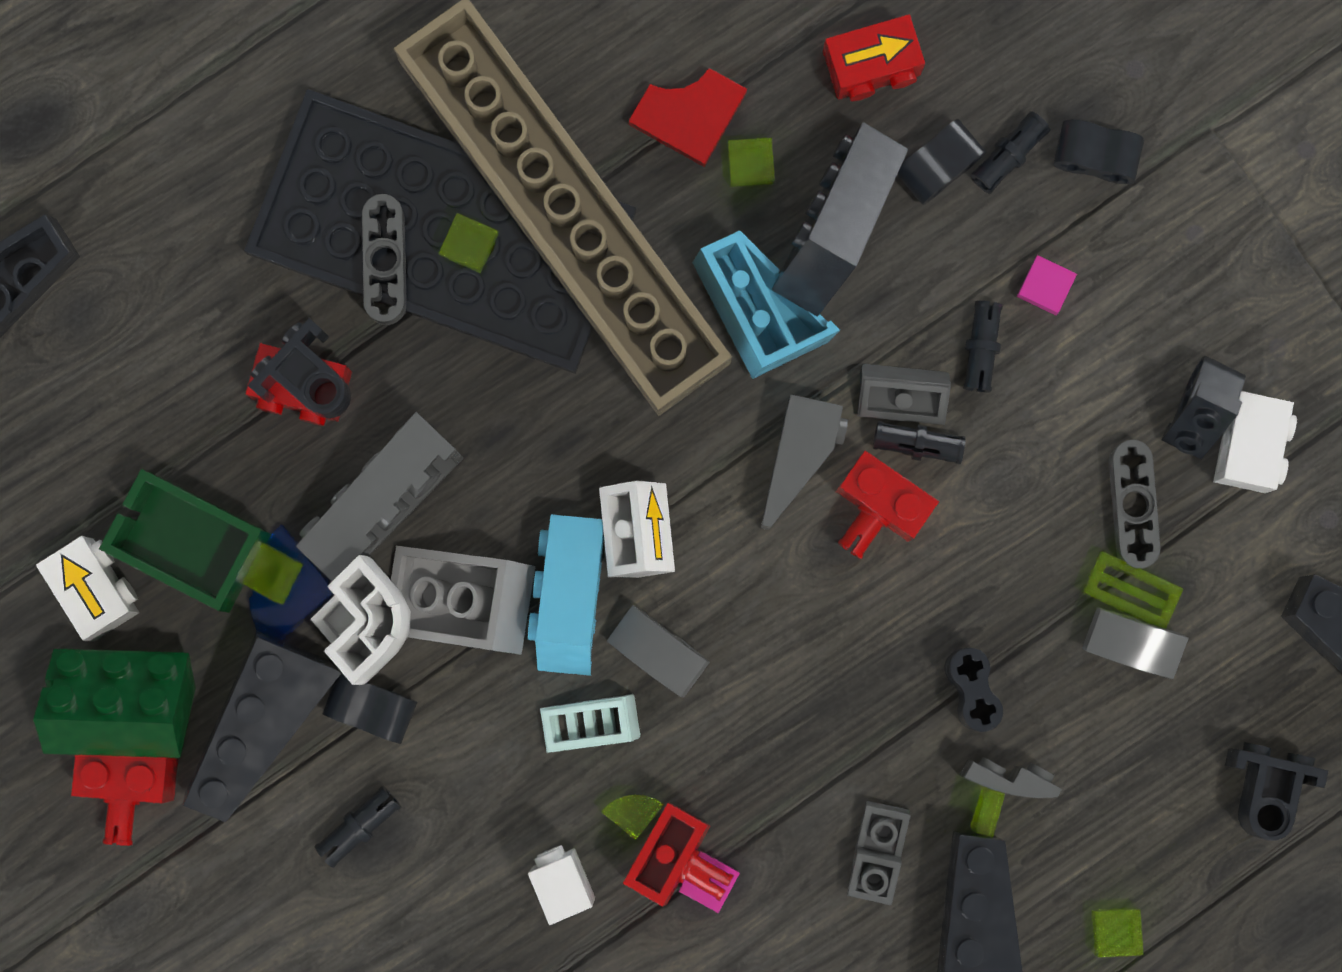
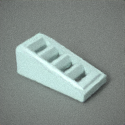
M633 694L540 708L547 753L631 742L640 738L637 709ZM613 707H618L621 732H616ZM601 709L605 733L603 735H598L595 710ZM577 712H583L586 737L580 738ZM565 714L569 740L562 741L558 715Z

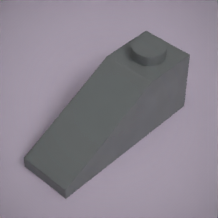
M790 395L761 529L769 530L829 457L834 450L835 444L843 445L848 426V419L841 418L843 406Z

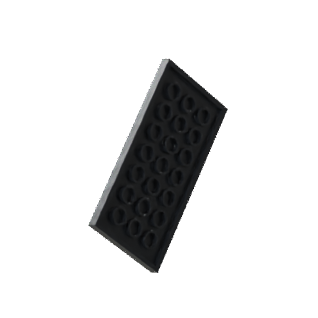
M307 89L244 252L247 255L364 297L362 210L367 200L378 194L390 195L399 202L405 215L406 313L576 374L593 326L459 143ZM619 202L633 221L636 207ZM386 205L380 206V213L373 214L372 218L377 219L381 226V237L372 235L371 241L378 238H388L396 241L397 235L390 237L387 233V220L395 218V214L390 213ZM389 248L377 250L372 257L373 267L382 272L391 270L397 261L396 253ZM396 278L391 281L372 279V285L379 283L382 286V298L376 302L390 307L396 306L397 301L392 300L388 294V283L396 285L398 279Z

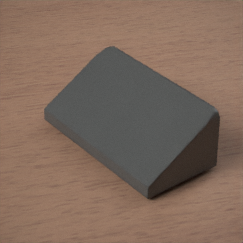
M863 364L861 368L857 416L945 425L951 389L950 375L948 372Z

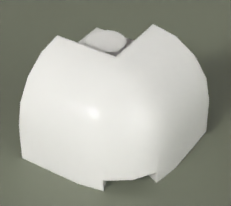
M358 555L327 586L334 596L311 618L313 623L331 643L324 652L352 685H364L399 652L410 634L411 615L402 592L376 562L368 556Z

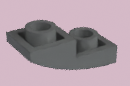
M634 605L631 606L607 640L608 643L634 664L682 698L687 695L710 663L683 639L671 634L641 608Z
M1097 607L1082 649L1139 670L1174 679L1189 638L1179 632L1143 623L1134 617Z
M982 757L979 764L967 760L959 775L989 789L1022 797L1053 798L1058 797L1062 790L1051 783L1054 778L1053 774L1030 763L1027 770L1015 766L1008 780L1003 778L1006 769Z
M866 800L847 896L892 905L902 864L901 854L911 816L910 810Z

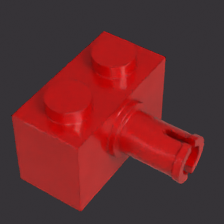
M864 451L836 490L838 494L856 505L860 511L842 539L838 541V544L847 550L856 537L859 536L860 540L850 553L862 559L863 554L882 527L889 528L909 542L915 538L939 501L879 459Z
M75 755L71 796L104 799L103 802L108 803L103 844L113 845V843H116V845L130 846L133 844L132 832L135 805H140V802L166 803L174 801L178 758Z
M667 803L623 884L663 907L668 904L679 882L683 884L685 880L720 901L726 890L713 883L710 879L713 878L723 885L729 886L734 875L699 857L700 852L698 848L707 834L710 825L674 804Z

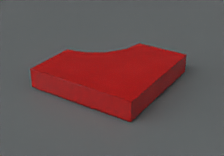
M710 68L697 82L684 88L664 89L650 84L628 123L629 126L705 167L746 96L747 89Z

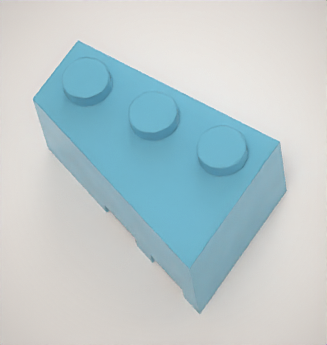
M737 231L701 248L692 262L752 379L830 342L840 331L831 320L828 322L820 314L817 317L771 290L779 276L778 272L780 270L741 231Z
M551 514L549 530L541 529L538 556L545 557L544 572H535L533 598H540L539 614L530 613L528 640H533L536 643L538 671L591 676V651L596 626L595 615L604 543L602 519Z

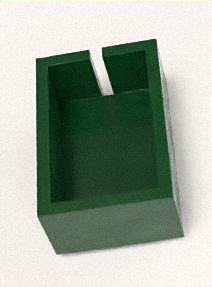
M141 469L122 504L131 510L141 512L138 519L136 520L117 513L99 550L217 611L230 613L271 533L151 472Z
M53 649L45 677L46 687H42L33 718L43 754L180 758L196 689L189 653Z

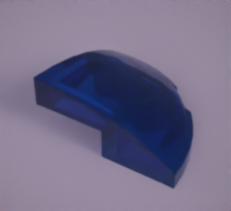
M280 525L271 534L252 569L254 578L252 596L249 598L250 610L256 630L278 640H282L304 622L303 619L333 595V592L327 587L329 585L328 581L296 547L297 541L283 525Z

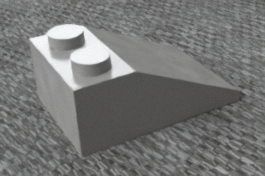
M396 546L391 581L402 592L411 611L410 634L408 637L521 655L536 566L503 559Z

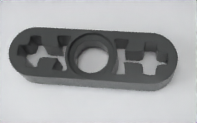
M378 194L368 199L362 210L364 308L376 323L391 325L398 322L406 311L405 215L401 205L394 197L387 194ZM386 205L390 213L395 214V218L387 220V233L390 237L397 235V240L378 238L371 241L372 235L381 237V226L377 219L372 218V215L380 213V206ZM381 248L392 249L397 255L396 264L389 271H378L372 265L374 253ZM397 278L398 283L396 285L388 283V294L392 300L397 301V305L389 307L388 314L382 315L381 310L373 306L374 301H380L382 298V286L379 283L372 285V279L391 281Z
M1128 440L1117 445L1109 457L1117 557L1124 566L1131 569H1142L1154 564L1160 555L1154 463L1152 452L1146 444L1138 440ZM1128 449H1132L1133 456L1141 457L1142 460L1140 465L1134 467V480L1144 478V485L1132 484L1122 488L1121 480L1127 481L1130 479V469L1128 465H1121L1120 458L1127 455ZM1130 492L1141 494L1146 501V510L1140 517H1131L1123 509V499ZM1147 522L1148 530H1139V541L1141 544H1148L1149 552L1142 554L1141 561H1137L1136 555L1127 551V545L1135 542V531L1125 532L1124 524L1138 525Z

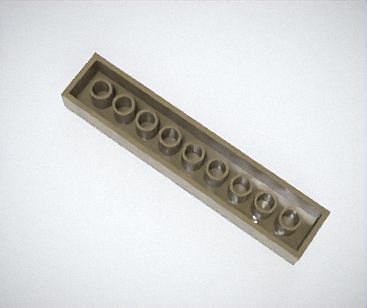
M470 0L459 1L394 47L397 58L407 74L658 416L731 364V354Z

